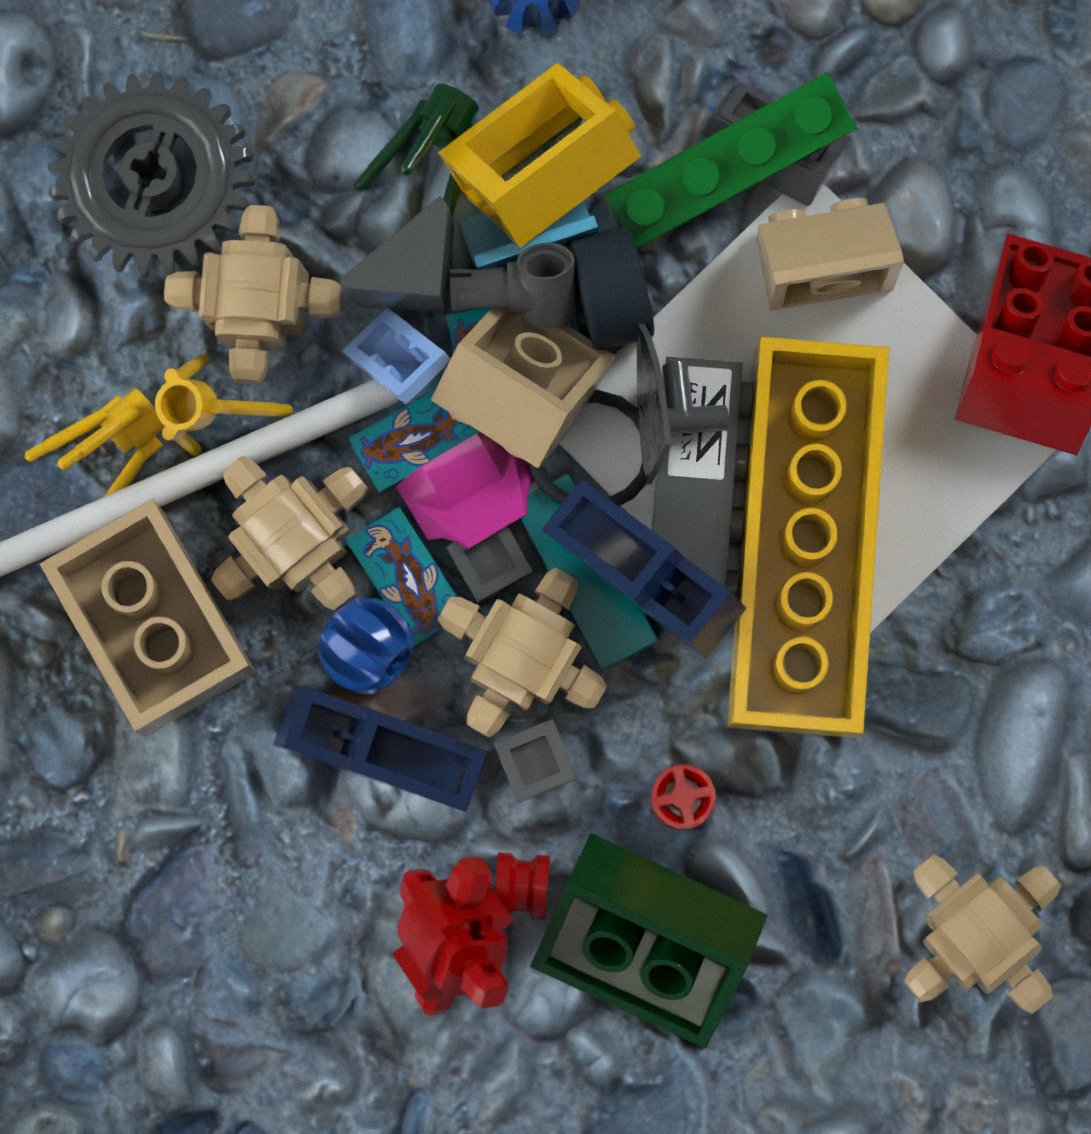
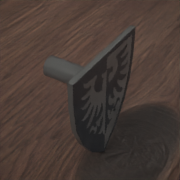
M638 324V423L645 485H651L672 446L671 434L727 431L729 415L726 405L693 407L688 363L675 361L664 364L662 366V378L652 337L645 324Z

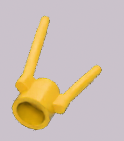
M204 353L194 357L178 369H167L164 373L167 383L162 385L155 399L156 415L160 422L165 425L162 430L163 438L176 441L193 456L201 454L202 448L187 431L203 430L212 423L216 414L287 417L293 412V408L288 404L217 399L212 388L205 382L189 379L209 363V356Z
M134 388L123 398L117 395L100 410L25 452V459L29 462L35 461L101 426L100 429L61 457L57 464L61 470H66L109 439L124 454L132 447H135L137 451L106 492L105 497L128 487L146 461L164 447L156 435L163 430L165 425L160 422L152 403L137 388Z

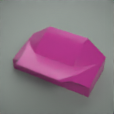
M479 432L422 465L396 485V488L429 543L436 539L444 538L457 542L469 549L528 514L529 486L535 479L529 470L527 461L511 455L502 445Z

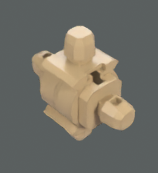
M249 205L242 214L239 236L244 241H224L222 255L209 252L204 254L202 278H200L197 271L175 272L168 275L165 279L164 301L176 310L197 312L199 308V318L211 330L215 331V336L224 345L235 347L229 349V371L232 379L240 384L258 385L262 383L267 375L270 357L267 351H264V348H285L286 334L304 335L306 312H309L311 318H333L342 314L344 288L334 280L312 277L311 282L308 283L309 273L300 260L293 257V254L286 245L276 243L279 241V218L274 208L263 205Z
M244 456L238 458L223 471L225 483L235 498L239 501L242 499L246 500L232 514L240 527L232 531L228 536L242 555L237 559L229 556L215 570L211 578L213 584L227 600L241 598L257 587L254 580L258 577L262 579L267 587L278 590L287 584L291 590L299 592L312 582L315 587L311 590V593L325 607L336 612L356 596L354 584L344 569L339 567L335 570L332 566L347 553L338 540L345 537L351 531L337 513L343 508L349 512L364 498L368 489L351 467L339 469L324 479L323 482L326 486L320 491L304 476L291 483L288 478L280 475L266 484L265 481L269 476L255 461Z
M554 568L544 576L534 591L539 596L536 602L521 594L517 595L512 606L497 599L487 617L477 612L480 607L479 605L461 597L449 598L437 621L443 630L461 641L463 636L473 640L464 660L477 666L470 681L486 690L483 697L476 695L467 714L468 727L490 738L500 730L510 713L505 711L509 703L526 712L533 699L546 706L548 703L550 704L558 689L567 693L564 699L582 708L596 707L607 684L602 676L587 666L583 665L581 669L572 666L582 646L568 639L575 625L558 615L561 609L569 610L577 592V579Z
M932 855L913 871L915 884L925 898L929 900L933 896L939 904L924 918V921L933 932L922 942L934 957L930 961L923 957L907 973L903 983L915 998L922 1003L931 1001L948 989L949 986L946 981L950 978L964 992L977 982L981 990L986 994H989L1005 982L1011 989L1006 995L1021 1010L1033 1014L1053 997L1050 984L1040 970L1037 968L1032 972L1026 965L1029 960L1043 950L1041 945L1032 937L1043 925L1031 910L1036 907L1039 911H1042L1058 895L1061 888L1060 882L1043 865L1032 868L1015 881L1018 888L1015 890L1001 876L988 885L979 873L960 886L954 879L958 873L943 858Z

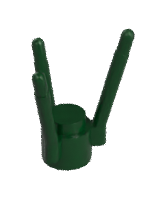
M438 83L428 100L421 99L411 117L355 181V189L357 191L365 190L418 131L420 136L400 167L403 175H410L431 144L443 149L474 126L472 122L479 111L478 104L461 90L447 84ZM450 173L443 200L448 204L451 217H453L460 187Z

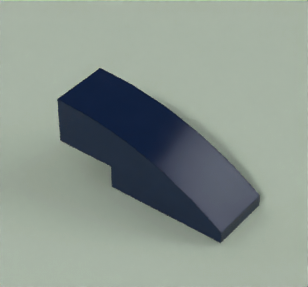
M581 479L541 529L596 575L705 659L708 658L747 609L730 590L686 559L674 546L583 479Z
M300 685L293 686L273 742V746L464 812L468 810L488 752L374 709L364 708Z

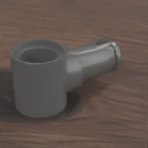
M540 243L524 249L519 254L517 261L508 262L507 267L479 270L450 269L452 311L488 307L509 308L510 313H521L522 319L534 327L545 329L561 327L569 323L577 312L575 261L573 254L562 245Z

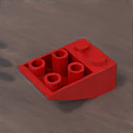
M1007 233L966 370L955 420L1076 456L1078 455L1091 428V257Z

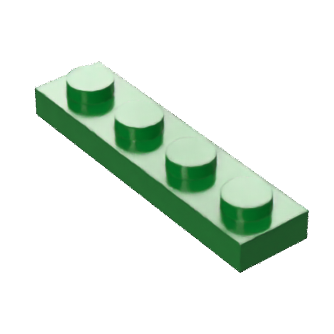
M826 72L609 191L605 196L621 226L631 231L638 250L859 129L831 75Z

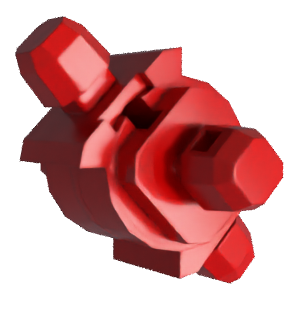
M478 857L460 859L455 864L449 879L437 880L430 871L422 868L407 871L401 881L400 896L404 902V908L398 922V937L403 945L392 955L415 988L417 1004L423 1013L429 1016L445 1014L451 1008L455 997L467 994L478 1007L483 1009L498 1007L505 1000L508 981L502 972V967L509 947L508 938L503 929L512 923L514 919L490 887L492 880L490 869Z

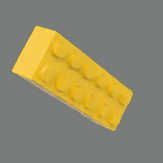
M760 337L754 354L753 400L749 422V451L744 490V518L740 545L737 596L747 609L734 626L727 728L855 738L863 734L890 347Z

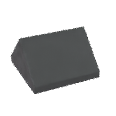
M439 196L340 278L349 296L358 307L388 308L390 310L446 315L454 238V224L448 204Z

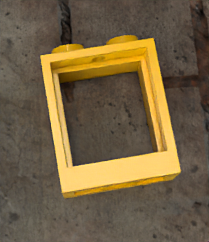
M558 62L438 152L465 197L519 248L523 247L641 157L629 135L636 129L635 124L624 107L614 98L606 103L600 90L587 75L583 74L577 79ZM579 117L586 121L509 180L505 181L501 177Z

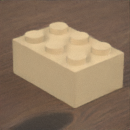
M153 499L40 563L42 570L135 732L147 737L256 673L164 511Z

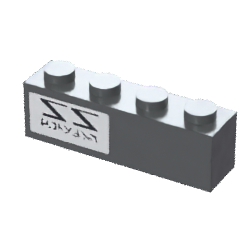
M666 357L665 364L675 361L688 363L693 407L726 405L729 415V426L727 431L671 434L672 446L656 475L652 531L674 546L686 559L737 597L739 570H728L727 565L729 545H741L744 507L732 506L734 482H746L749 445L737 444L739 419L750 420L753 382L742 381L743 363ZM645 613L646 618H651L649 615Z

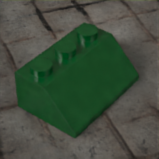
M590 833L530 967L706 1049L749 966L768 914Z

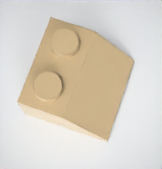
M852 198L832 204L830 206L831 212L806 216L804 209H789L770 215L768 217L769 223L759 224L757 244L770 311L893 290L904 264V259L885 203L868 205L866 198Z
M493 307L457 345L431 401L449 411L458 421L471 425L502 445L511 455L524 459L536 468H539L563 440L611 367L616 355L606 349H595L589 338L567 324L551 329L537 328L523 320L521 313H510L509 308Z

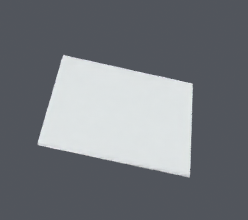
M823 184L816 198L809 206L803 205L785 194L779 196L653 318L655 332L652 340L658 356L662 378V366L666 362V357L741 362L743 363L742 381L746 382L753 381L754 354L760 337L890 347L871 633L1011 496L1056 449L955 420L966 370L977 334L905 263L902 266L893 290L770 311L757 244L759 224L769 223L768 217L770 215L789 209H804L806 216L831 212L830 206L841 200ZM637 342L624 345L615 354L616 358L596 389L622 396L638 408ZM596 402L586 403L563 440L559 443L610 496L626 489L639 474L642 464L640 434L634 422L617 408ZM739 419L737 444H748L750 420ZM656 477L652 484L645 485L633 500L621 505L627 513L651 530ZM734 482L732 506L743 507L744 482ZM729 545L727 569L739 570L740 545Z

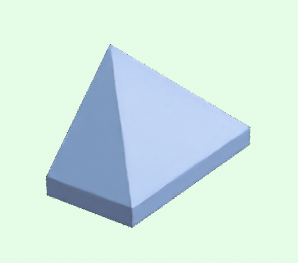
M388 308L342 350L352 362L405 405L437 388L451 360L446 352Z

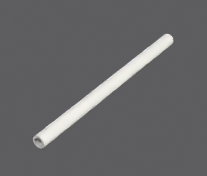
M373 379L0 542V577L73 545L150 499H153L161 507L224 479L223 471L242 456L260 464L398 403V399Z

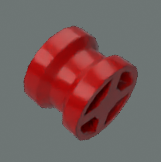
M675 765L665 769L656 778L650 793L651 808L655 817L664 826L674 830H690L700 826L711 815L716 803L715 788L711 778L702 769L692 765Z
M498 852L495 894L510 914L513 911L527 912L532 919L546 920L550 856L537 855L531 861L517 860L512 853Z

